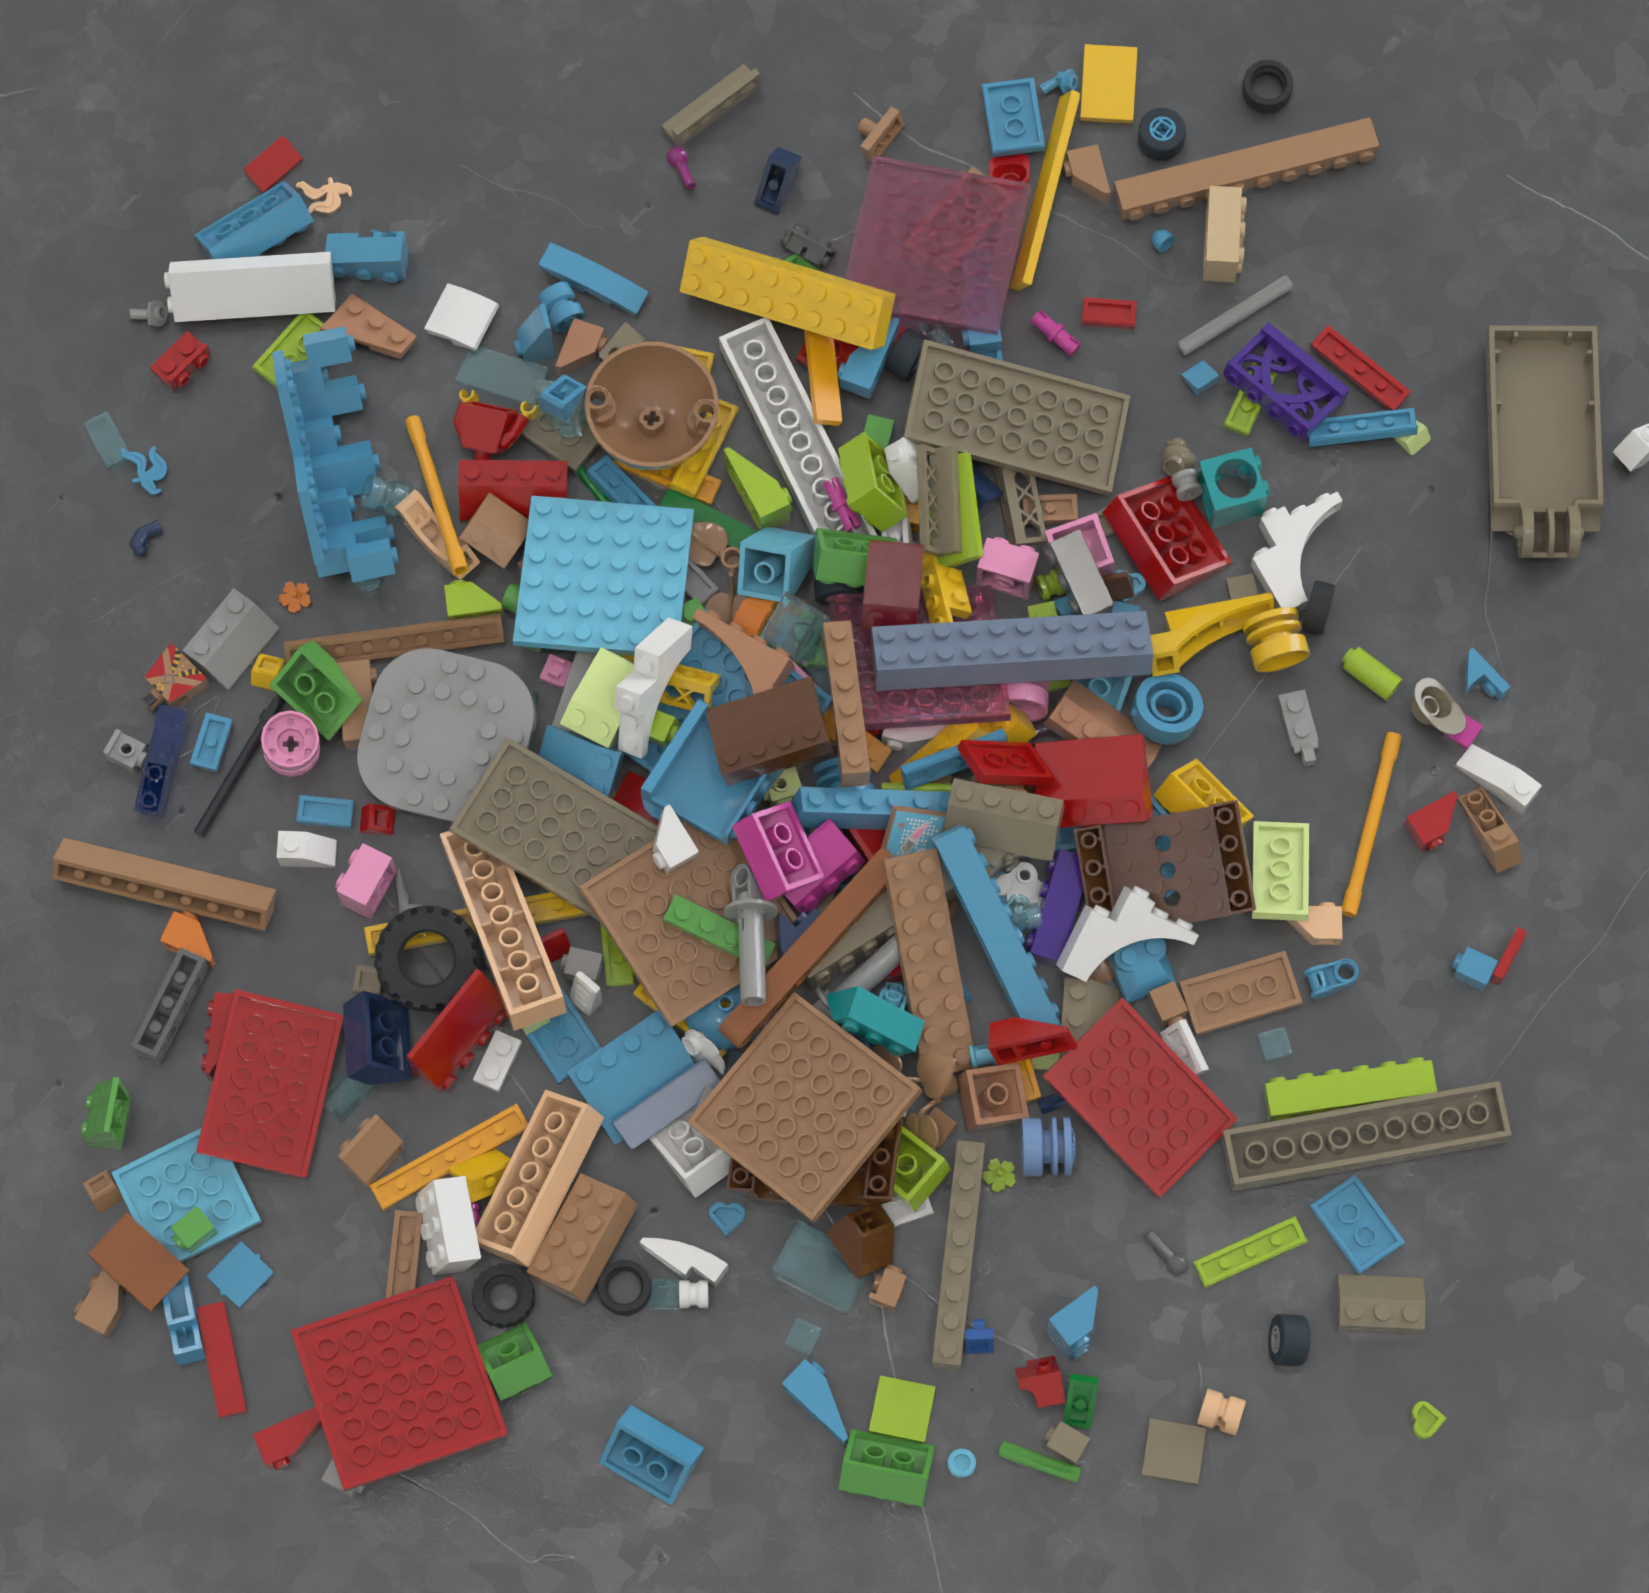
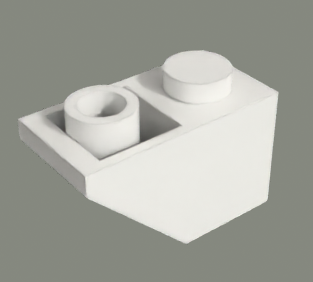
M1649 423L1632 430L1613 451L1630 471L1642 467L1649 461Z

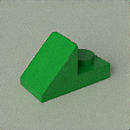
M1071 1373L1063 1423L1070 1427L1091 1430L1099 1377Z

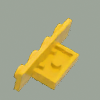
M924 553L921 587L930 624L953 622L952 616L967 619L972 611L962 571L939 565L937 556Z

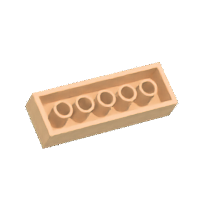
M548 1090L544 1091L476 1227L479 1247L490 1254L529 1268L604 1119L601 1114L586 1103Z

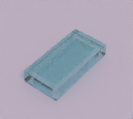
M107 411L83 423L108 470L128 461L121 457L120 450L123 447L126 451L129 452Z

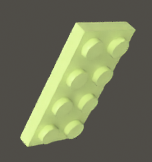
M1254 821L1252 886L1257 910L1252 911V919L1308 921L1309 823Z

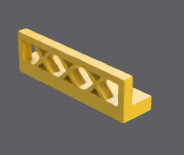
M619 655L634 663V656ZM678 664L667 685L675 686L681 695L675 698L664 690L660 703L691 711L696 703L689 694L694 691L705 694L704 702L708 704V709H710L713 691L720 685L721 675Z

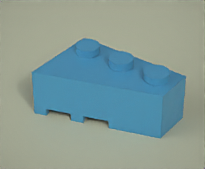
M397 231L396 236L382 237V232H373V237H359V233L327 234L325 252H331L333 277L343 278L347 275L355 276L360 280L377 278L388 283L405 281L409 249L404 231Z

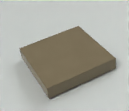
M1150 1418L1141 1476L1198 1485L1206 1427Z

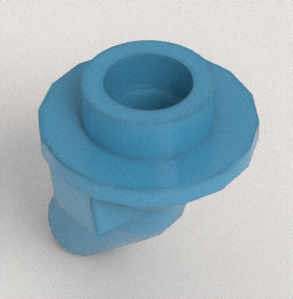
M1067 69L1065 72L1058 71L1057 76L1042 83L1040 87L1043 93L1046 94L1059 86L1062 93L1065 94L1077 88L1078 77L1073 69Z

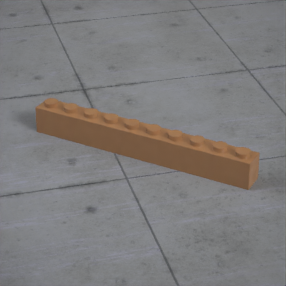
M1369 117L1114 181L1113 193L1121 219L1134 221L1141 219L1146 214L1154 212L1155 214H1162L1169 211L1170 208L1178 206L1186 208L1194 205L1197 201L1205 199L1207 201L1210 186L1242 187L1243 193L1249 188H1265L1273 182L1281 180L1289 182L1304 174L1317 175L1324 169L1332 167L1334 169H1341L1349 163L1356 161L1361 163L1368 162L1377 156L1379 143L1371 118Z

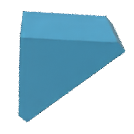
M563 374L541 392L540 402L542 410L566 423L587 387Z

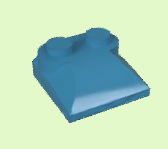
M1152 938L1131 943L1107 957L1122 996L1128 1004L1148 996L1149 991L1175 981V984H1177L1166 955V944L1163 938Z

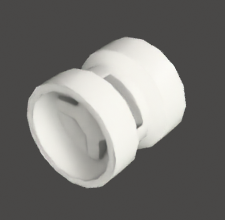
M689 1280L679 1281L680 1309L689 1308L690 1306L708 1308V1280H699L697 1283H691Z

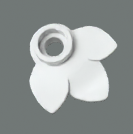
M1020 862L1010 873L1002 874L997 878L996 882L1001 890L998 896H1006L1007 905L1013 915L1023 912L1030 903L1035 907H1040L1042 897H1038L1042 882L1038 880L1037 870L1032 864ZM1021 871H1026L1029 874L1028 880L1020 878Z
M689 1029L682 1038V1044L694 1062L697 1063L704 1058L709 1066L711 1065L723 1075L725 1063L719 1056L718 1048L702 1032Z

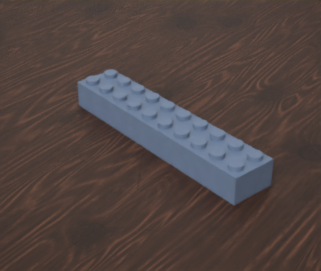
M1146 611L872 627L871 654L876 691L1151 675L1153 648Z

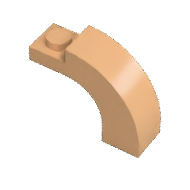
M414 489L395 506V509L404 519V524L419 543L439 564L454 575L447 557V549L436 515L422 495ZM457 537L468 566V571L465 574L454 575L461 580L480 561L468 544Z

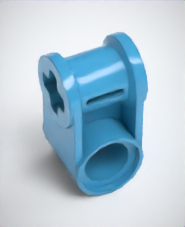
M1342 959L1306 969L1303 974L1305 977H1308L1312 990L1311 998L1319 999L1352 988L1358 980V965L1351 959ZM1341 969H1349L1354 976L1350 979H1342L1338 972Z

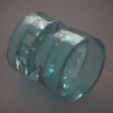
M370 475L366 480L362 493V508L375 512L383 509L384 514L400 518L401 515L395 509V506L409 495V486L407 483L393 481L388 484L386 478Z

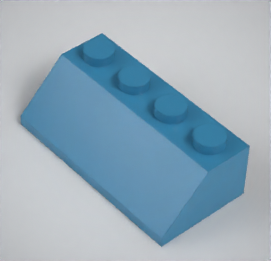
M282 181L194 236L210 260L262 256L263 252L270 247L281 245L293 233L304 231L307 229L308 224L314 220L300 194L288 183Z

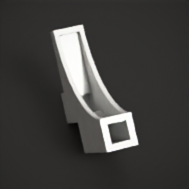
M1338 491L1331 495L1325 493L1319 496L1315 503L1307 507L1301 505L1295 508L1291 515H1289L1285 506L1278 510L1271 508L1262 514L1259 528L1271 548L1264 547L1258 550L1252 558L1251 568L1265 592L1272 593L1275 609L1293 607L1297 609L1298 613L1306 609L1308 599L1305 596L1300 575L1301 554L1314 530L1330 515L1341 509L1343 500Z
M668 617L635 647L634 671L616 686L615 709L620 711L618 750L641 759L647 754L652 723L662 694L676 667L687 652L691 650V625Z
M1124 886L1111 914L1109 910L1099 905H1095L1094 909L1087 905L1084 906L1056 965L1063 972L1087 982L1089 976L1104 959L1126 945L1152 938L1175 939L1194 945L1199 935L1192 930L1193 925L1180 918H1178L1177 922L1168 919L1169 914L1154 907L1155 902L1148 897L1150 894L1148 891L1134 886L1133 890Z

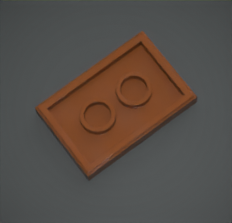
M128 1213L87 1254L149 1313L189 1272L187 1267Z

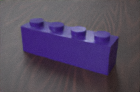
M1062 849L1054 855L1052 862H1047L1046 871L1049 872L1047 882H1042L1038 897H1042L1040 907H1035L1031 922L1035 923L1032 933L1028 932L1023 947L1027 949L1026 953L1030 952L1035 961L1055 968L1058 967L1056 963L1070 937L1083 891L1078 854Z

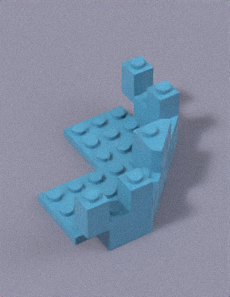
M345 326L304 334L303 339L307 360L291 363L290 358L285 359L283 350L274 351L272 354L276 386L294 459L297 492L318 576L320 578L350 571L352 582L354 583L396 574L394 564L399 563L396 547H391V541L395 540L393 525H387L385 515L354 522L352 512L356 511L354 499L381 494L376 470L381 469L378 453L373 454L370 440L338 447L337 441H342L339 425H334L332 417L363 410L362 400L367 399L364 383L358 384L356 375L329 380L327 366L352 361L351 351H356L353 334L347 335Z

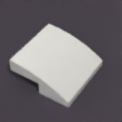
M447 283L424 329L428 334L449 339L456 346L476 351L499 305L482 295Z

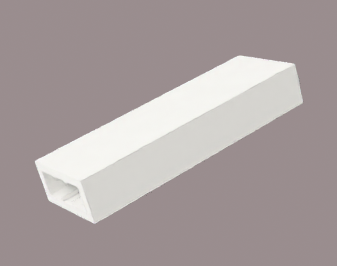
M331 252L170 262L169 272L164 273L165 288H170L171 296L167 298L168 311L174 314V322L335 312L336 294Z

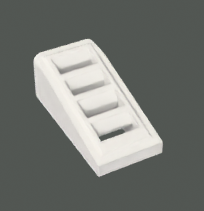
M579 971L575 975L569 999L586 1016H591L603 1003L601 990L596 983L582 971Z

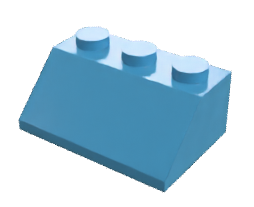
M1096 1286L1090 1288L1048 1321L1046 1335L1066 1361L1072 1357L1077 1360L1088 1352L1098 1296Z
M630 1405L617 1421L599 1463L672 1506L695 1469L704 1447Z

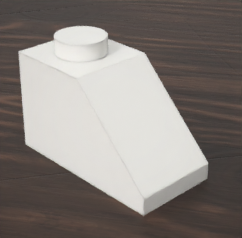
M903 437L884 448L889 473L909 501L915 504L918 502L916 446L918 444ZM928 482V489L931 493V486Z
M670 804L661 813L652 850L654 852L652 857L659 869L663 868L667 874L694 859L699 852Z
M278 831L277 860L280 866L335 868L337 840L309 832Z

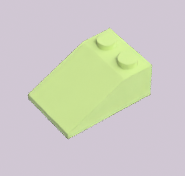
M601 647L572 696L560 724L607 748L616 746L619 740L620 711L615 709L616 686L634 671V663Z

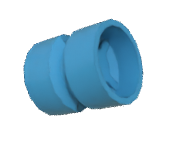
M566 281L549 286L538 296L540 304L545 303L547 313H550L548 319L556 332L569 330L574 318L581 321L585 318V312L579 301L574 302L575 294Z

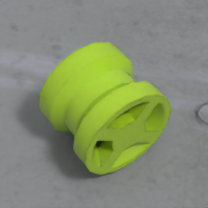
M1050 570L1047 575L1039 574L1035 576L1037 588L1043 601L1050 600L1051 596L1055 594L1059 596L1065 594V591L1058 584L1054 570Z

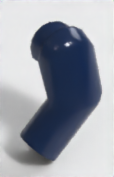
M158 520L141 526L134 532L129 543L135 555L139 556L146 553L148 548L145 543L148 538L163 532Z

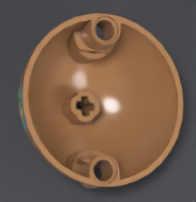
M646 341L622 347L601 362L594 371L586 389L585 412L594 438L608 455L618 462L633 468L661 470L682 464L702 449L718 423L719 399L711 374L698 358L685 349L673 344ZM597 398L605 401L600 406L591 403L592 400ZM703 412H709L713 416L709 419H703L699 415ZM650 420L655 421L653 426L648 425Z

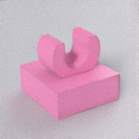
M549 654L539 677L540 681L564 690L573 662Z

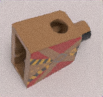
M171 643L145 675L146 683L152 690L141 700L151 711L163 701L172 710H176L208 689L210 685L207 678Z

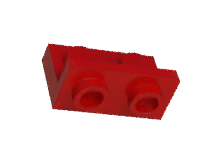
M187 331L150 366V370L174 392L178 387H183L188 383L193 372L198 368H203L209 362L211 356L209 346L206 343L202 344Z

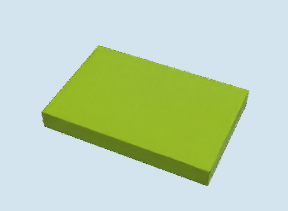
M311 313L299 314L252 366L253 370L277 388L272 352L283 350L285 359L290 358L291 363L307 360L303 335L319 332L324 323Z

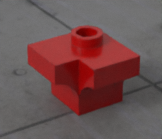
M1055 1355L1028 1360V1366L1015 1369L1016 1380L1020 1390H1028L1033 1393L1037 1408L1066 1403L1061 1372Z

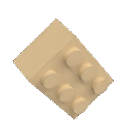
M1210 186L1206 206L1203 281L1235 283L1236 274L1242 272V263L1244 261L1243 238L1245 237L1244 214L1246 213L1247 200L1246 197H1242V187Z

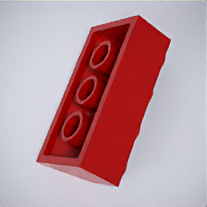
M459 460L458 495L460 522H469L489 492L528 520L532 496L568 499V462Z

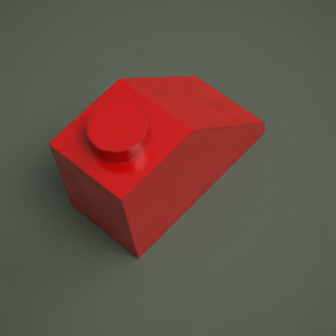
M1455 791L1407 816L1404 824L1421 852L1427 848L1430 851L1435 850L1444 844L1457 799Z

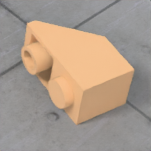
M1331 902L1319 903L1318 906H1308V921L1286 920L1311 945L1340 946L1342 906H1335Z

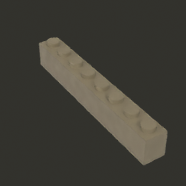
M957 1140L932 1368L960 1371L985 1143Z

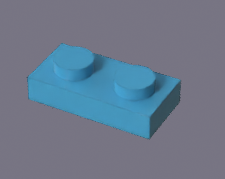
M206 712L190 760L191 766L215 773L218 772L233 726L232 719Z

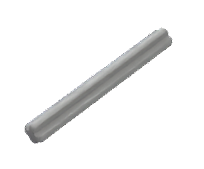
M1286 275L1277 279L1178 342L1179 350L1183 355L1191 353L1291 290L1293 286L1291 280Z

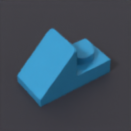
M1474 648L1470 649L1466 657L1464 694H1468L1481 682L1483 690L1490 697L1493 698L1495 696L1500 702L1508 695L1511 686Z

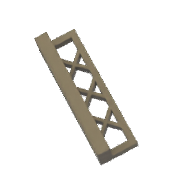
M745 64L741 65L662 124V130L677 147H681L760 88V73L756 68L750 71Z
M924 444L917 445L920 544L924 545V553L937 557L962 553L958 447L948 445L933 448ZM926 454L929 455L930 467L927 463ZM928 482L931 486V493L928 489ZM929 509L932 512V519L929 516ZM930 535L933 538V546H930Z
M992 465L996 486L1003 492L999 501L1009 544L1018 547L1020 545L1046 544V530L1035 476L1021 473L1028 480V486L1024 490L1014 480V476L1018 471L1013 472V470ZM1022 497L1033 505V511L1030 515L1020 509L1019 501ZM1028 522L1037 528L1039 537L1026 538L1024 527Z

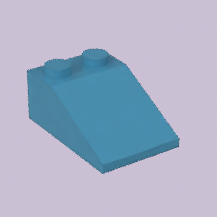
M548 724L539 756L612 799L625 752L618 750L617 746L607 748L583 735Z

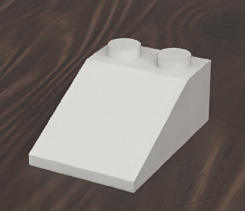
M693 1107L650 1137L649 1140L679 1180L697 1198L728 1175L731 1157L687 1123L696 1108Z

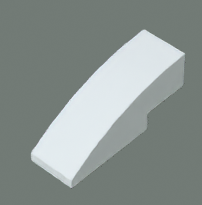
M642 1238L640 1241L642 1249L685 1280L693 1271L716 1287L729 1270L726 1262L692 1245L661 1238Z

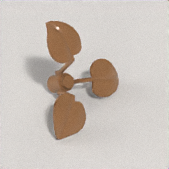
M712 522L693 523L689 559L698 566L708 567L718 557L721 559L724 569L729 573L730 595L723 592L713 595L708 600L705 610L710 609L722 617L721 620L729 625L733 622L734 615L742 601L747 599L745 596H735L734 575L739 573L740 550L736 547L727 548V534L718 524Z
M881 1045L872 1047V1051L901 1072L902 1061L899 1056L888 1053L887 1048ZM927 1051L922 1053L918 1059L917 1073L919 1077L907 1078L912 1082H921V1085L924 1086L925 1094L932 1098V1101L922 1107L918 1115L915 1113L909 1114L905 1120L904 1127L935 1151L939 1140L938 1127L933 1118L925 1115V1112L935 1104L941 1103L942 1097L954 1095L957 1092V1080L952 1075L956 1059L934 1051Z

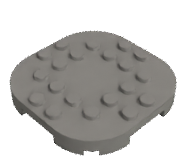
M432 648L417 649L404 653L387 665L375 684L358 746L357 760L360 775L372 794L386 806L398 811L403 810L453 823L507 737L523 747L529 748L537 721L533 697L519 676L500 664Z

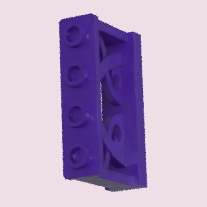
M1269 322L1237 355L1227 362L1223 372L1226 380L1232 386H1237L1246 394L1251 402L1260 405L1273 420H1278L1287 428L1292 436L1298 437L1303 442L1337 408L1345 403L1350 391L1346 385ZM1260 346L1266 349L1263 358L1252 354ZM1277 360H1280L1285 366H1277L1279 363ZM1244 362H1255L1261 365L1260 367L1255 365L1248 367L1247 370L1253 371L1254 376H1251L1241 367ZM1270 370L1281 374L1293 371L1297 374V389L1300 394L1288 395L1274 392ZM1304 382H1306L1307 384H1309V385L1311 386V387H1307V391L1305 390V388H1304V386H1303V383H1304ZM1326 398L1329 403L1319 411L1316 402ZM1305 405H1309L1313 412L1312 419L1308 421L1296 413V411H1301L1305 416L1307 411Z

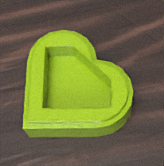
M1425 1401L1417 1402L1411 1410L1412 1419L1415 1421L1413 1433L1422 1440L1432 1437L1447 1419L1435 1407Z

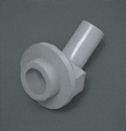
M160 300L148 302L147 309H129V319L148 320V325L163 326L168 317V310Z

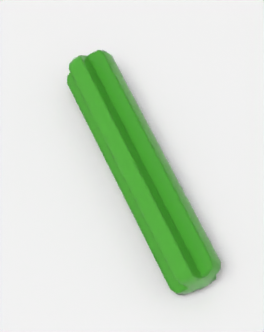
M1006 1441L1001 1443L998 1455L1002 1458L1074 1483L1078 1481L1081 1473L1080 1467Z

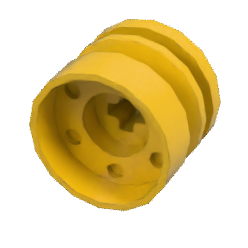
M1283 607L1268 610L1249 618L1243 623L1242 628L1244 634L1247 635V644L1255 646L1251 650L1250 655L1256 671L1273 672L1286 669L1309 657L1310 650L1306 637L1303 634H1297L1302 629V624L1298 621L1299 614L1297 609Z

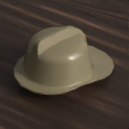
M1424 678L1419 680L1415 685L1414 697L1411 699V711L1414 717L1422 724L1434 726L1445 734L1456 735L1461 733L1465 728L1466 718L1460 706L1449 695L1443 685L1435 679Z

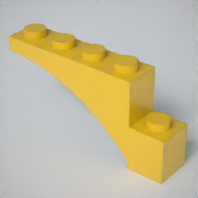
M1269 592L1164 612L1166 632L1150 635L1153 648L1152 676L1156 677L1180 672V667L1198 651L1226 635L1243 629V623L1249 618L1274 609L1272 593Z
M1010 703L1006 704L989 720L968 708L902 765L959 745L961 740H973L1002 728L1006 733L1007 742H1028L1037 735V732L1028 715ZM900 767L888 776L891 783H903Z

